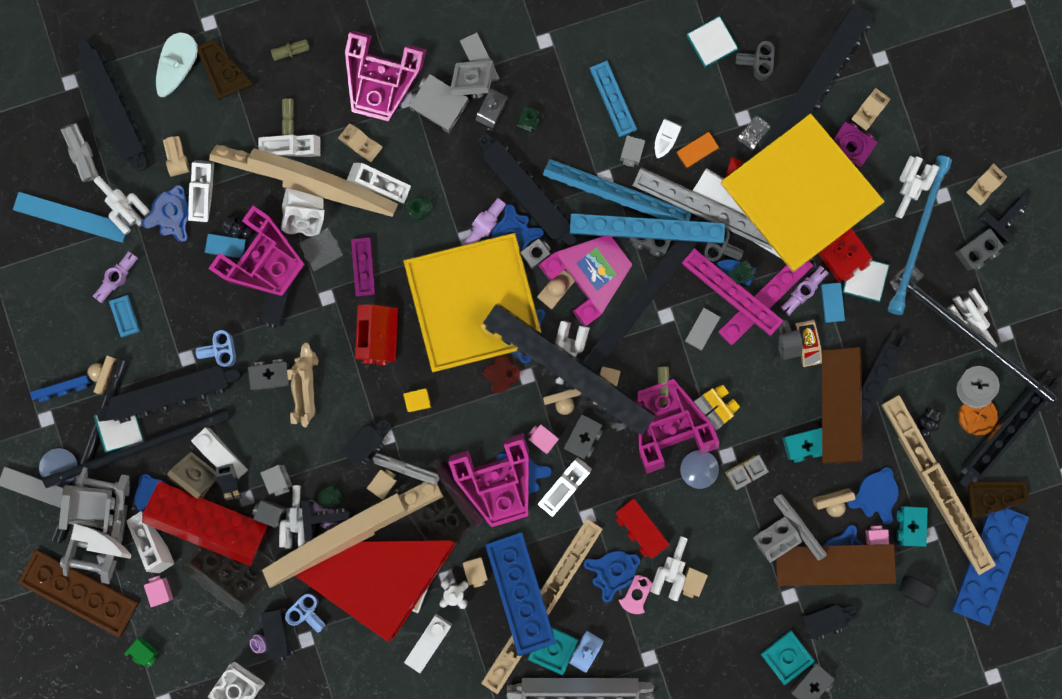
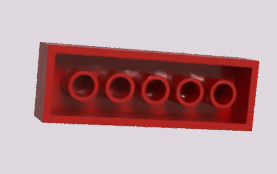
M160 481L142 514V523L249 566L252 565L267 530V524L199 497L197 499L188 492Z

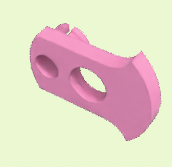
M635 575L626 596L619 600L621 606L633 614L645 613L643 604L653 583L647 577ZM645 579L646 584L641 586L639 580ZM635 589L642 591L643 595L639 600L632 598L631 594Z

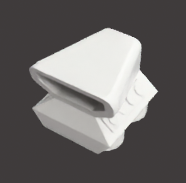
M286 188L282 203L283 219L281 230L287 234L300 232L306 236L319 235L324 220L323 198Z
M233 662L227 667L208 695V698L254 699L265 683L238 663Z

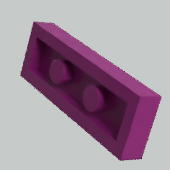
M371 238L351 239L356 297L375 295Z

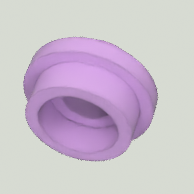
M261 634L254 635L250 640V647L255 653H263L267 650L265 637Z

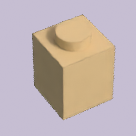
M381 469L367 489L383 500L398 480L395 479L396 475L390 470L386 469L384 471Z
M482 557L464 561L463 566L468 584L473 585L474 588L485 585L484 581H487L488 577Z
M688 567L685 573L682 594L693 598L694 595L699 597L708 575Z

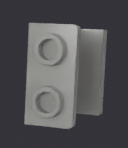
M429 74L427 78L424 77L419 85V92L417 94L414 93L410 98V110L418 112L442 127L447 133H450L469 103V98L465 95L452 96L450 86Z
M64 485L59 529L67 530L68 524L103 527V532L107 533L108 526H112L113 515L109 514L110 509H114L115 498L111 497L112 490Z

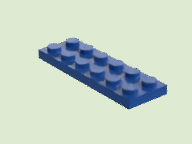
M1010 509L986 516L979 536L996 566L978 575L969 561L951 611L990 625L1028 522V516Z
M521 532L486 544L518 656L557 644L523 533Z

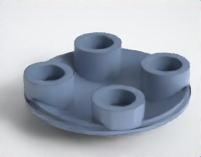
M61 448L52 449L42 457L39 472L43 478L78 466L79 462L68 450ZM74 477L58 484V486L68 485L74 480Z
M697 450L685 456L681 463L680 473L683 480L689 486L703 489L715 482L718 477L719 466L712 454L709 452L700 454V451Z

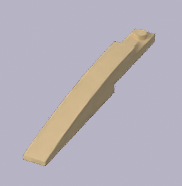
M216 145L210 153V161L283 180L282 187L391 217L394 216L398 206L397 203L343 178L255 148L249 154L245 151Z
M900 395L881 404L898 434V439L977 574L980 575L996 566L943 469L933 457Z
M425 482L401 495L395 494L282 557L262 570L269 587L271 588L375 535V531L442 498L443 495L438 485Z
M588 519L585 520L540 589L548 615L603 530ZM512 635L481 682V684L496 694L499 693L522 657L518 656Z

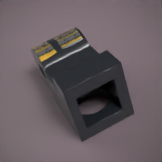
M233 463L216 467L215 478L220 485L225 501L241 499L242 492Z

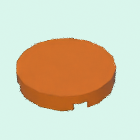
M992 402L983 408H972L963 403L960 407L958 418L961 427L967 433L985 435L993 430L998 420V413Z

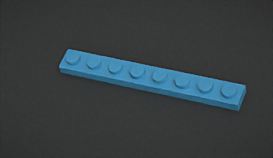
M549 159L543 173L544 176L577 187L588 193L601 196L604 199L636 209L641 213L655 216L658 219L689 221L691 217V212L551 159Z
M571 214L570 234L724 243L725 223Z

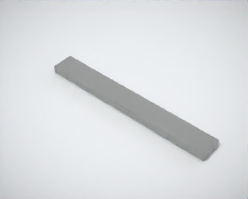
M642 167L640 168L633 186L699 217H703L712 223H725V228L772 250V246L746 215Z

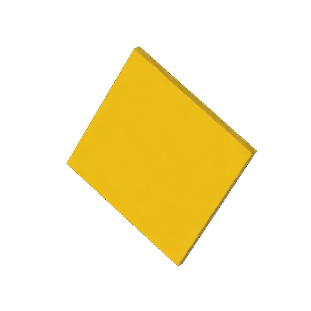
M809 114L720 182L721 186L792 272L799 269L885 202L812 114Z
M515 233L403 260L432 373L517 351L518 348L513 344L509 346L501 340L502 336L497 333L492 334L485 329L486 325L483 322L497 303L541 333Z

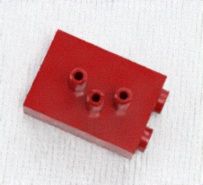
M852 228L818 253L838 283L842 280L847 282L855 276L853 273L858 269L862 272L870 266L869 262L872 260V256Z
M358 305L355 359L363 360V364H374V361H376V365H388V362H396L398 308L379 305Z

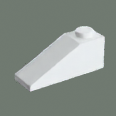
M353 163L347 178L349 182L400 203L405 202L411 187L363 163Z
M204 428L191 440L216 467L233 463L238 479L248 471L210 428Z
M140 511L126 520L146 572L161 573L175 563L167 545L156 529L142 523L143 511Z
M435 614L404 663L421 673L452 624L438 614Z

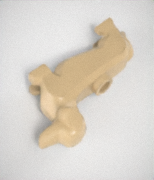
M304 343L301 348L300 357L295 358L294 361L296 363L292 369L287 370L288 380H292L291 390L295 402L294 412L290 413L291 424L301 422L303 427H307L315 414L312 367L318 365L319 359L316 353L312 351L309 343Z

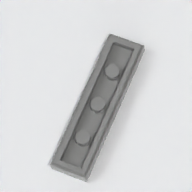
M4 467L0 477V486L61 508L63 487L55 485L46 489L41 479Z

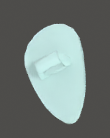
M186 33L173 34L163 46L156 75V89L160 97H166L180 85L196 60L198 53L197 43L193 37Z

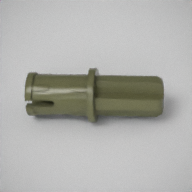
M307 40L292 44L286 43L287 45L271 49V54L274 61L289 56L292 58L295 54L308 51L309 44Z

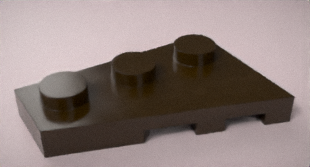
M214 40L197 46L199 56L218 100L254 86Z
M970 482L967 485L971 521L1026 503L1029 500L1026 482Z

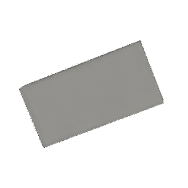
M703 308L685 342L702 351L720 317Z

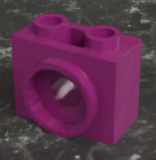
M844 122L833 138V141L858 170L877 144L872 135L862 133L851 122ZM852 144L854 152H849L846 145Z

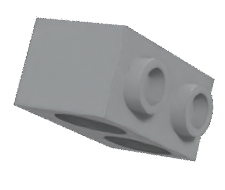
M277 465L261 472L269 494L279 496L289 492L288 488L293 486L284 465Z
M786 517L776 521L773 525L753 537L758 548L770 563L802 542L797 530Z

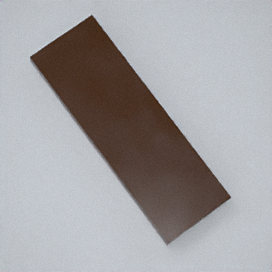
M861 348L823 350L822 463L863 462Z
M894 544L821 546L827 554L822 560H817L808 546H795L776 559L778 586L896 584Z
M35 549L17 583L117 637H121L139 603L73 567L70 568L68 575L64 576L63 568L60 567V560L39 549Z

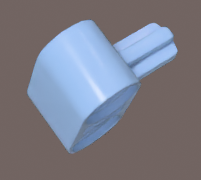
M223 330L216 331L213 335V345L196 348L197 358L203 359L215 356L219 365L223 367L233 366L236 362V353L232 335ZM225 334L227 336V341L225 344L221 345L219 343V337ZM225 353H228L230 355V361L224 364L222 362V356Z
M311 592L303 595L287 611L285 616L287 623L298 625L306 620L316 632H320L325 627V623L314 613L315 608L319 604L318 596ZM306 597H311L314 600L312 607L305 605ZM292 611L299 612L300 619L298 621L291 618Z
M586 631L569 663L586 673L604 640Z

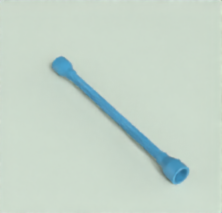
M937 156L935 165L940 168L932 184L900 287L890 301L888 307L890 313L902 315L904 312L906 288L917 259L940 183L952 163V159L949 157Z

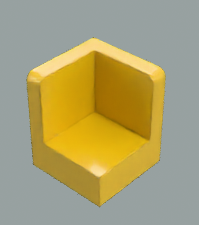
M427 389L404 393L408 412L431 408Z

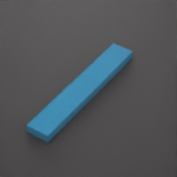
M18 192L13 207L14 211L124 243L126 235L111 219Z

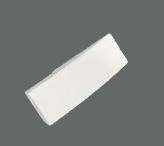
M316 135L260 137L259 150L285 158L320 156V137Z
M198 160L192 162V175L189 186V221L208 222L212 198L214 162Z
M577 457L538 505L553 517L588 476L592 468Z
M74 524L71 540L87 542V551L131 559V554L126 548L111 536L93 528Z

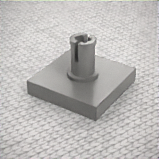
M493 61L456 63L450 88L452 96L472 94L473 98H480L484 93H489L494 69Z

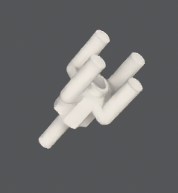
M917 156L915 158L909 157L900 176V181L904 183L900 193L904 195V198L896 212V217L902 219L911 199L917 201L922 190L928 191L940 167L934 164L932 166L926 164L921 176L916 173L923 159Z
M100 176L96 177L94 182L107 195L105 202L112 209L109 213V218L125 235L131 229L119 218L120 215L131 225L136 223L139 227L142 226V218L132 209V203L144 216H147L150 210L133 193L126 197L118 189L113 191Z
M973 288L968 293L978 308L970 297L962 301L959 295L955 296L952 300L964 317L962 318L954 304L947 307V309L997 347V344L987 331L990 323L984 316V313L988 311V307L977 290Z
M561 321L555 343L576 357L577 353H581L584 350L589 327L579 326L576 340L567 338L571 322ZM558 378L555 383L563 384L564 380Z
M293 486L292 508L286 509V520L280 521L279 547H285V549H293V533H298V547L309 542L304 539L302 508H300V486Z
M680 536L673 558L667 556L664 567L658 568L650 590L652 593L659 595L664 580L673 583L668 598L678 602L685 582V575L682 574L685 562L680 560L688 540L687 538Z
M443 579L441 586L445 591L444 598L440 601V606L445 608L447 605H458L461 609H465L468 602L463 599V591L468 588V581L463 580L459 585H451L449 579Z

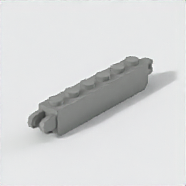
M522 678V683L507 685V699H654V695L651 693L654 690V685L651 682H639L638 678Z

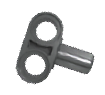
M763 41L758 45L755 54L738 53L736 55V64L753 66L756 79L760 81L768 79L773 71V44L769 41ZM766 48L769 51V55L761 54L760 49ZM759 67L767 68L768 73H760Z
M490 89L477 114L476 121L493 129L503 111L508 96Z
M725 228L724 243H707L703 256L712 263L716 262L723 254L736 260L742 258L744 251L728 244L730 233L727 228ZM708 249H715L717 257H709Z
M783 319V323L779 326L780 334L778 341L781 359L787 360L802 356L803 344L799 330L791 331L789 322Z

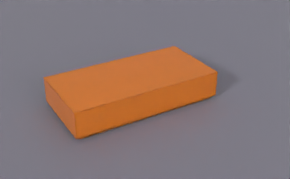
M707 132L676 153L687 169L716 151L719 147L711 134Z

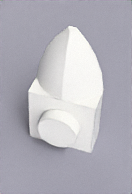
M667 119L663 120L655 140L657 158L667 154L675 144L682 128L681 125Z

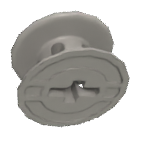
M974 366L965 371L957 383L956 390L958 397L964 404L972 408H983L990 404L997 395L1000 385L997 376L989 368Z

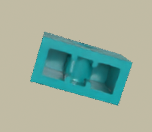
M822 428L783 437L788 460H794V463L806 460L805 456L812 455L813 458L822 456ZM805 442L810 443V446L807 447V450L802 449L801 446L804 445Z
M900 506V510L897 511V521L900 524L899 530L896 532V540L899 541V545L926 547L928 508ZM915 524V527L910 529L908 525Z

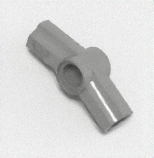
M72 123L61 128V132L69 147V155L77 166L82 182L94 180L99 175L92 159L93 153L88 142L84 140L77 123Z

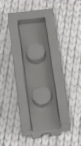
M477 33L460 40L470 62L490 60ZM495 68L493 69L491 82L499 80Z

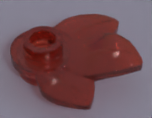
M500 355L495 357V364L489 365L483 370V375L488 380L493 381L491 391L501 393L508 390L510 384L519 380L520 370L517 366L511 364L508 357ZM510 370L513 372L512 377H508V371Z

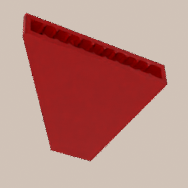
M454 541L359 542L295 576L384 640L390 642L393 641L457 543Z

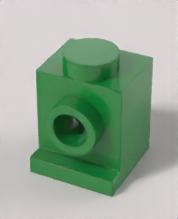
M140 637L124 654L126 656L132 655V660L139 666L143 665L150 668L157 660L155 656L159 652Z

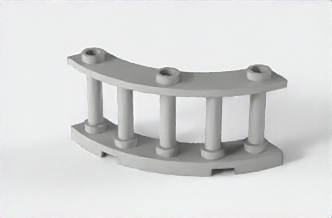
M83 467L81 474H78L76 477L75 486L108 489L116 493L113 509L115 511L114 521H112V526H108L107 530L112 532V538L122 544L128 505L124 504L125 496H129V476L121 475L119 482L115 483L88 478L87 468ZM70 538L67 552L60 561L63 575L67 576L71 567L96 571L98 574H101V582L109 584L117 562L114 561V556L106 554L104 562L101 564L74 560L77 547L87 548L88 543L71 540Z

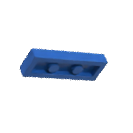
M85 375L30 392L32 400H39V403L51 400L50 397L54 395L58 397L68 395L69 391L76 389V391L85 390L88 388L87 385L93 383Z

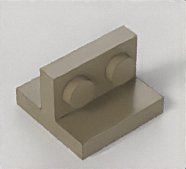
M192 452L170 469L167 474L169 476L168 480L197 499L199 497L203 498L209 488L216 482V471Z

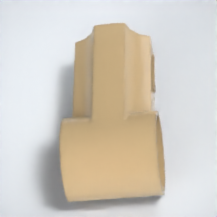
M169 137L163 140L168 159L166 160V165L170 176L190 172L189 163L186 156H184L180 137Z

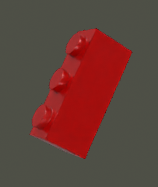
M634 498L615 512L617 515L615 520L621 527L626 526L629 530L626 534L633 543L637 540L641 546L638 549L645 558L647 556L651 559L670 545Z

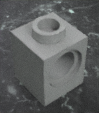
M627 136L620 161H623V164L629 167L638 166L645 140Z
M538 239L520 253L530 268L534 269L540 262L550 256L549 251L551 249L545 241L541 242ZM538 248L543 254L541 257L535 258L531 254L532 250Z

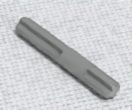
M376 453L375 457H373V461L377 465L436 485L440 479L437 473L380 453Z
M782 494L774 498L775 504L797 530L799 536L817 560H822L826 557L827 554L784 496Z

